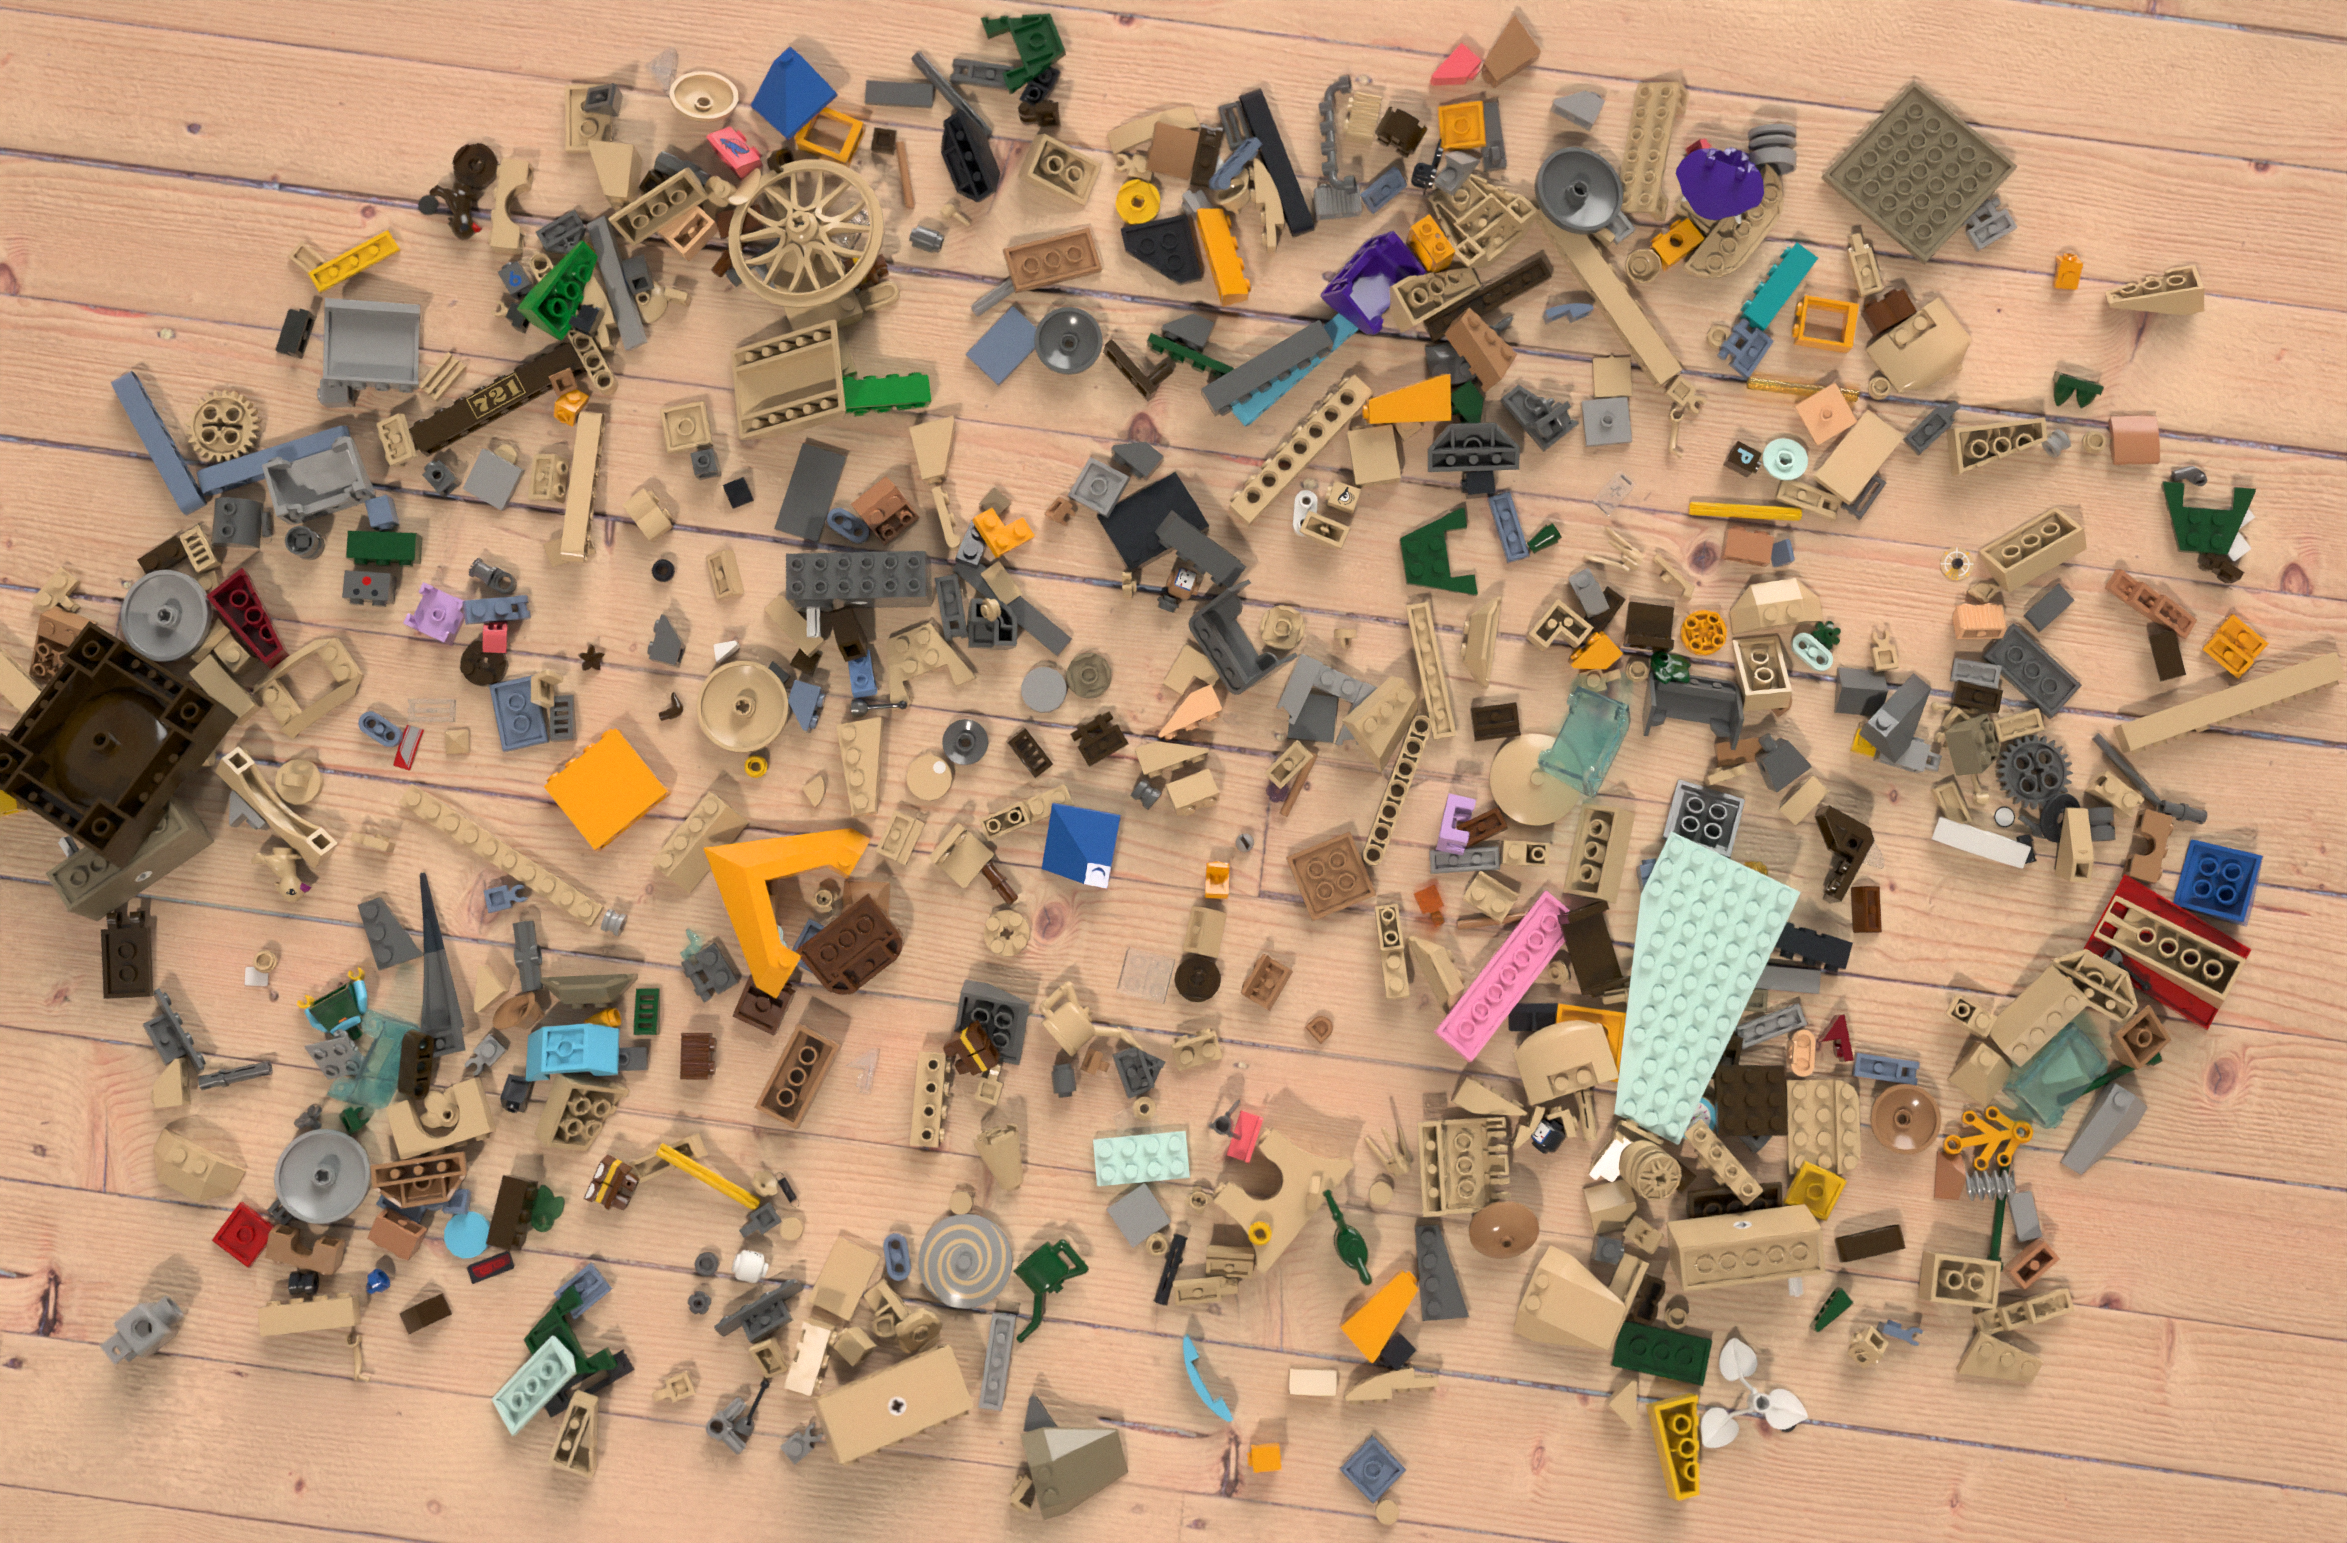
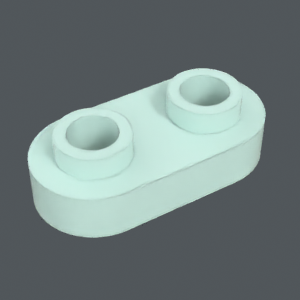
M1800 633L1792 639L1791 649L1793 653L1813 670L1822 672L1831 667L1833 663L1831 652L1812 635ZM1800 641L1805 643V649L1799 647ZM1818 656L1823 659L1822 664L1816 662Z

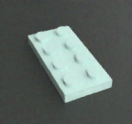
M1186 1131L1093 1139L1097 1186L1190 1178Z

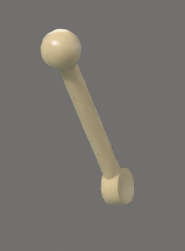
M1938 702L1931 704V709L1934 711L1939 709L1951 711L1954 707L1940 705ZM1958 707L1965 713L1979 714V709Z

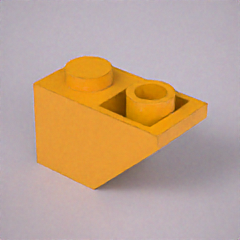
M1603 631L1600 633L1595 632L1587 639L1588 644L1582 649L1577 648L1569 656L1571 659L1568 663L1573 668L1607 669L1623 653Z

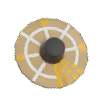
M1950 548L1941 557V571L1950 580H1964L1973 571V557L1964 548Z

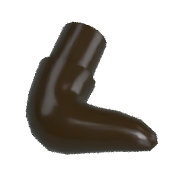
M674 692L671 694L673 707L659 712L661 721L674 719L683 712V705Z

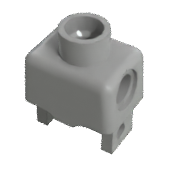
M164 1296L158 1302L138 1304L114 1323L118 1332L100 1345V1347L114 1365L124 1358L128 1362L138 1355L141 1358H146L156 1353L178 1334L179 1330L175 1323L182 1319L184 1315L179 1306L168 1296ZM115 1347L121 1352L120 1354L115 1353Z

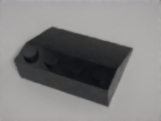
M1176 472L1115 505L1108 518L1101 514L1096 516L1127 571L1132 572V574L1176 550L1172 546L1170 549L1163 546L1158 541L1160 537L1155 533L1171 510L1202 533L1209 531V524Z

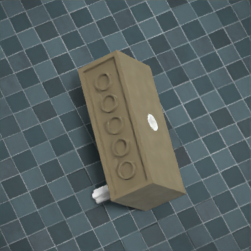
M171 796L162 808L166 811L165 815L123 870L86 846L79 850L70 835L62 837L58 844L67 856V859L49 870L46 875L68 911L99 921L107 913H111L214 843L213 838L192 805Z

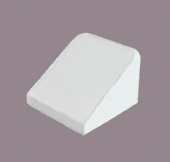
M736 641L715 644L716 662L722 664L740 649V644Z

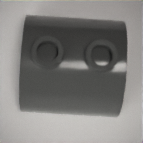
M216 498L211 545L216 547L259 549L263 504L241 498Z

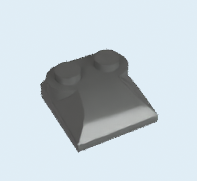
M1450 342L1425 347L1430 378L1441 374H1450L1451 388L1461 387L1469 380L1472 384L1478 383L1476 373L1472 375L1469 371V368H1471L1470 364L1464 356L1460 357Z

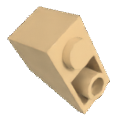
M1507 840L1500 843V865L1549 867L1550 843Z
M1955 994L1945 1012V1015L1956 1025L1978 1038H1987L1997 1020L1996 1016L1958 994Z

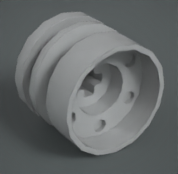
M1767 124L1752 128L1748 132V139L1750 141L1748 147L1753 152L1748 155V161L1753 162L1759 172L1766 163L1775 171L1777 176L1794 172L1797 169L1796 151L1793 150L1796 146V139H1794L1796 138V128L1786 124Z

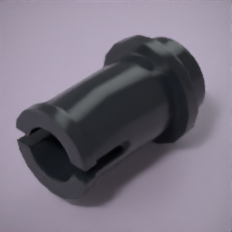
M2030 834L2016 837L2017 842L2031 847L2025 864L2036 862L2032 845L2034 839L2031 838Z

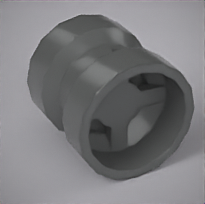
M1144 778L1130 796L1135 800L1140 799L1143 807L1149 810L1162 795V792L1157 788H1151L1150 782Z

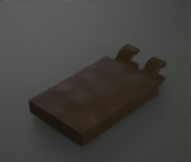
M145 911L130 912L131 924L121 925L122 912L107 913L108 929H101L104 999L153 996L150 927H143Z

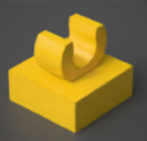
M1856 729L1850 751L1873 758L1876 748L1859 735L1862 729Z

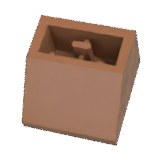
M887 476L851 503V506L884 546L920 518Z

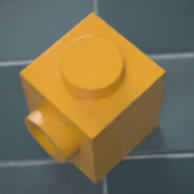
M1279 1442L1251 1445V1452H1247L1248 1467L1253 1466L1254 1473L1282 1470Z

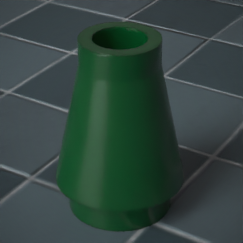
M1551 523L1548 526L1545 525L1527 542V545L1535 554L1540 550L1559 543L1558 540L1562 536L1554 524Z

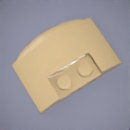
M1937 298L1892 331L1882 336L1865 351L1897 393H1904V390L1917 391L1926 388L1948 375L1963 359L1968 346L1971 345L1972 339L1942 300Z
M1576 1020L1547 1026L1531 1034L1518 1049L1515 1048L1513 1051L1530 1106L1619 1078L1603 1026L1597 1022L1595 1024Z

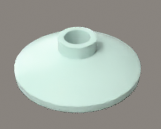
M1782 438L1770 442L1762 455L1766 471L1779 480L1790 481L1797 479L1805 472L1808 466V456L1805 449L1791 439ZM1780 461L1786 462L1787 465H1783Z

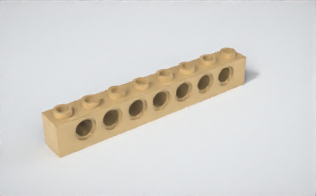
M1355 374L1350 379L1346 377L1338 386L1340 390L1335 395L1331 393L1323 401L1324 406L1320 411L1315 409L1307 418L1309 422L1304 427L1300 425L1292 433L1293 439L1288 444L1284 442L1276 450L1278 455L1273 460L1269 458L1260 467L1262 471L1257 477L1253 474L1245 483L1247 487L1241 493L1237 491L1230 498L1231 504L1229 509L1248 527L1257 520L1360 412L1362 406L1366 405V400L1373 398L1374 392ZM1343 396H1348L1352 399L1353 403L1344 405L1340 399ZM1332 412L1337 416V419L1332 422L1328 421L1325 418V414ZM1316 428L1321 431L1322 435L1314 438L1309 434V431ZM1296 445H1303L1306 448V452L1297 454L1294 451V447ZM1287 461L1291 466L1290 469L1281 470L1278 467L1279 462ZM1266 477H1271L1274 479L1275 484L1267 487L1262 481ZM1254 493L1259 496L1260 500L1257 503H1250L1247 500V496Z

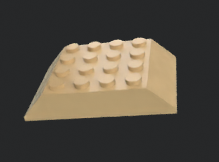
M836 320L826 321L731 351L739 440L776 438L844 418L846 409Z

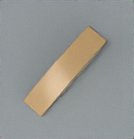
M2062 1288L1998 1305L1996 1309L1989 1308L1972 1315L1977 1332L1981 1331L1991 1335L2027 1324H2037L2075 1311L2068 1288Z

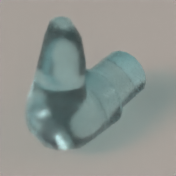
M686 929V935L691 944L680 952L684 960L692 955L694 956L703 945L701 938L690 929Z

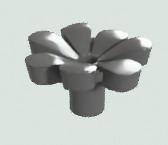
M314 1105L309 1106L307 1113H302L294 1121V1125L299 1129L310 1126L313 1130H318L322 1126L317 1120L322 1111L320 1105L316 1107Z

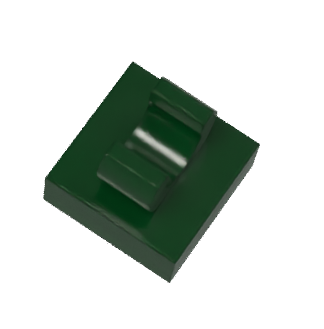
M350 1107L343 1110L339 1115L349 1136L357 1133L370 1120L369 1117L364 1120L358 1118L357 1114L364 1110L363 1107H358L355 1110Z

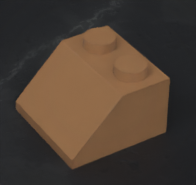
M2147 1005L2114 1034L2110 1047L2120 1063L2139 1070L2171 1041V1038L2151 1006Z

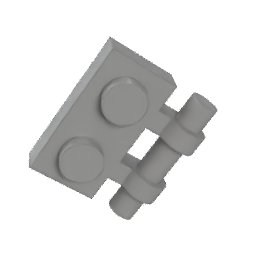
M1997 197L1991 200L1987 199L1961 226L1971 225L1972 228L1965 234L1976 252L2018 228L2007 209L1999 213L1997 212L1995 207L2001 204ZM1987 214L1989 218L1981 223L1978 217Z

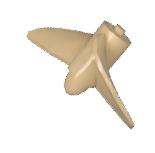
M755 168L736 186L722 180L718 176L710 177L704 187L708 199L702 202L703 211L715 221V214L723 212L729 203L732 205L747 203L759 187L760 169Z

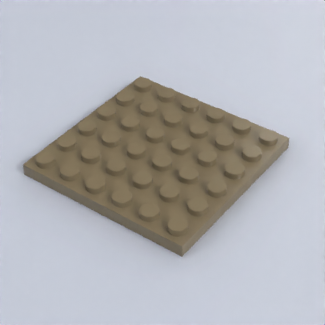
M1913 81L1822 175L1821 179L1925 265L2018 166L1917 82Z

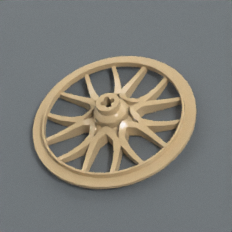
M820 159L795 161L782 165L781 167L784 168L782 173L778 174L773 170L762 176L758 189L753 193L748 202L743 205H737L730 223L728 245L731 261L738 276L754 294L782 307L809 308L827 304L842 297L866 277L873 267L882 246L884 219L879 200L873 189L852 169L839 163ZM818 171L816 196L811 205L803 208L799 203L797 173ZM823 172L836 175L845 180V182L824 198ZM791 175V203L769 188L771 184ZM851 185L863 197L860 202L846 212L834 217L825 216L828 209ZM765 191L787 210V216L780 221L770 220L751 209L750 206ZM865 205L867 206L870 226L847 223ZM747 212L768 227L741 236ZM804 222V225H799L797 228V224ZM836 233H869L863 252L840 247L832 243L829 238ZM780 238L779 245L770 252L753 259L744 260L741 248L742 242ZM816 254L827 256L841 276L840 280L822 289L818 283L813 266ZM797 255V268L788 291L783 292L770 287V283L785 262ZM835 255L859 258V260L845 275ZM774 261L763 282L757 279L748 268L749 266ZM807 271L816 291L795 293Z

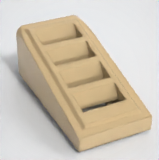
M200 525L179 536L198 574L208 573L222 565ZM196 533L198 534V538L188 542L187 539ZM200 541L202 542V545L196 547L195 549H192L193 545L199 543ZM203 549L206 550V552L200 554L199 556L196 555V553H198L199 551ZM209 556L210 559L204 561L203 563L200 562V560Z

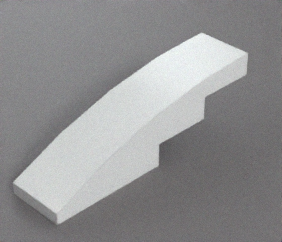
M1943 817L1939 818L1932 839L2022 869L2031 849L2028 845L1987 830L1985 832L1966 824L1962 825Z

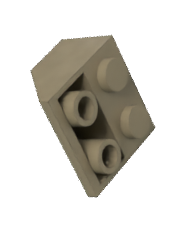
M1982 714L1954 724L1945 732L1956 776L1983 773L1999 757L2000 747L1995 741L1994 725L1990 721L1988 714Z

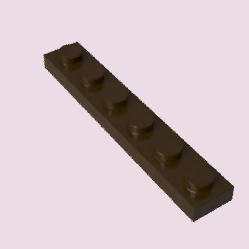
M1540 257L1423 321L1422 324L1432 342L1435 343L1446 337L1444 333L1450 324L1468 308L1482 317L1550 280L1552 275Z

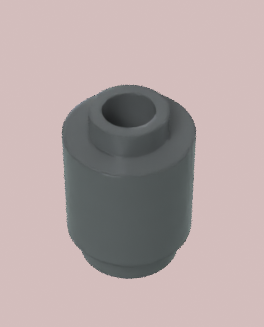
M918 225L917 229H912L909 241L912 242V247L933 254L934 252H940L944 236L940 235L938 231Z
M1071 1063L1053 1065V1071L1051 1072L1053 1093H1058L1059 1098L1073 1096L1072 1092L1077 1090L1075 1072L1071 1067Z

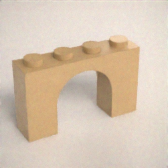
M474 1078L452 1085L460 1110V1118L454 1131L445 1137L433 1136L423 1128L414 1099L385 1107L401 1161L422 1158L423 1154L431 1152L432 1156L446 1152L445 1147L451 1145L454 1146V1149L468 1145L467 1140L476 1138L477 1142L490 1138L489 1133L495 1132L496 1128L481 1078Z

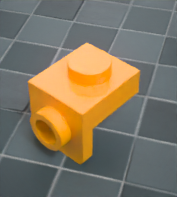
M2070 253L2056 256L2055 261L2058 264L2053 281L2054 288L2077 290L2083 268L2082 261L2077 258V255Z
M577 389L561 395L555 402L554 417L560 422L573 427L576 424V416L589 402V396Z
M1220 861L1206 863L1205 898L1228 899L1229 863Z

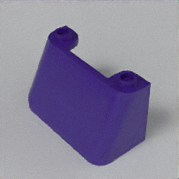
M1391 231L1368 239L1327 285L1320 296L1327 305L1365 334L1374 335L1383 328L1384 319L1381 315L1390 306V287L1408 276L1424 275L1426 271L1395 231Z

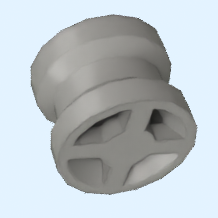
M2060 429L2054 430L2052 436L2047 437V441L2041 442L2044 450L2053 458L2058 457L2063 449L2067 450L2071 447L2070 439Z
M608 909L603 918L601 930L605 932L612 931L614 935L619 937L625 928L627 915H619L614 910Z

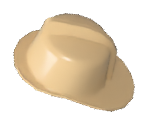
M1245 167L1239 175L1230 179L1231 184L1228 189L1216 190L1214 202L1217 205H1222L1224 209L1233 211L1237 215L1241 213L1242 207L1250 200L1248 189L1249 173Z

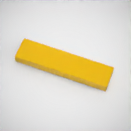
M386 230L308 272V275L321 294L401 250L389 230Z

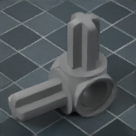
M736 1397L723 1411L719 1410L706 1424L707 1434L718 1442L722 1440L737 1455L747 1446L732 1430L734 1427L733 1420L747 1406L744 1400ZM715 1420L722 1422L724 1426L723 1431L718 1432L713 1428Z

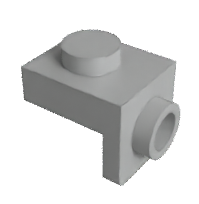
M1188 190L1182 194L1181 206L1187 215L1192 216L1194 221L1196 220L1197 209H1212L1211 203L1202 190L1194 194Z

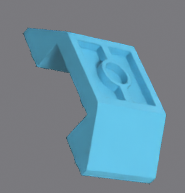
M589 1023L540 1028L528 1035L526 1081L550 1080V1074L590 1071L594 1076L618 1075L620 1030Z

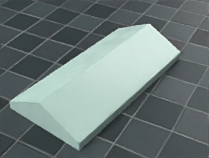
M551 1336L491 1399L512 1436H515L576 1373L573 1355L555 1336Z

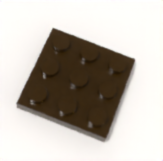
M1717 1065L1713 1073L1716 1136H1788L1784 1065Z

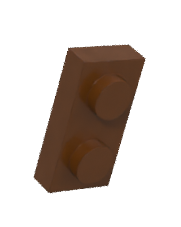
M1498 807L1456 826V829L1469 832L1467 846H1465L1467 849L1507 830L1508 826Z

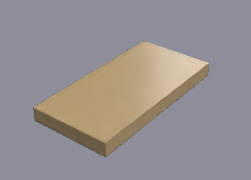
M1867 410L1816 472L1813 479L1850 505L1904 436Z

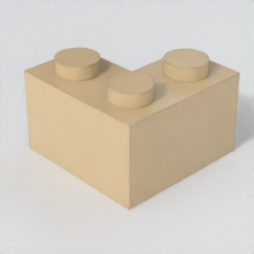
M1557 599L1526 636V639L1544 652L1558 635L1576 649L1594 627Z

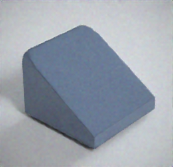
M1789 539L1773 544L1771 554L1773 567L1789 565L1795 560Z

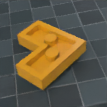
M993 507L972 519V522L995 558L1008 553L1035 537L1023 517L1004 526Z

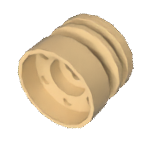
M1639 1140L1632 1143L1624 1150L1620 1157L1618 1165L1622 1179L1647 1200L1659 1201L1665 1199L1679 1185L1681 1168L1678 1162L1651 1140Z

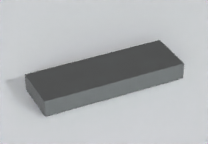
M866 80L865 105L933 108L934 85Z

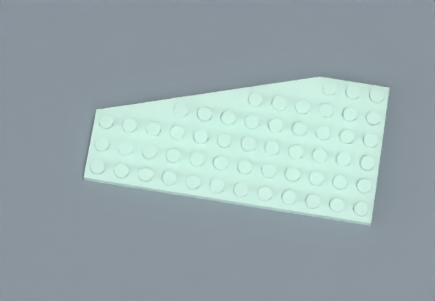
M1674 832L1670 833L1640 898L1615 1114L1625 1119L1629 1118L1637 1122L1639 1126L1679 1145L1801 893L1800 891Z

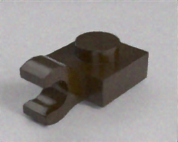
M2212 553L2204 555L2210 561L2209 566L2205 563L2198 565V568L2202 571L2212 570L2211 572L2216 574L2217 578L2224 583L2232 584L2239 581L2244 574L2237 567L2225 560H2219Z

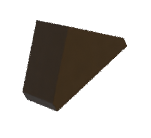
M441 1293L399 1314L408 1335L452 1315V1312L444 1294Z

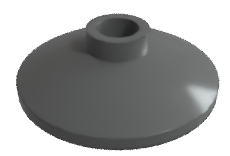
M962 719L955 721L944 732L942 739L943 750L947 757L957 764H974L987 751V733L979 723L973 720ZM964 739L970 740V745L968 747L962 746V741Z

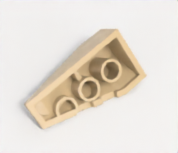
M1469 268L1448 270L1441 273H1428L1420 276H1408L1390 287V313L1399 330L1403 333L1481 288V285L1473 270Z

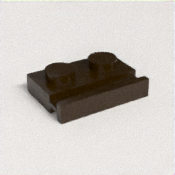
M1516 702L1470 709L1474 742L1521 736Z

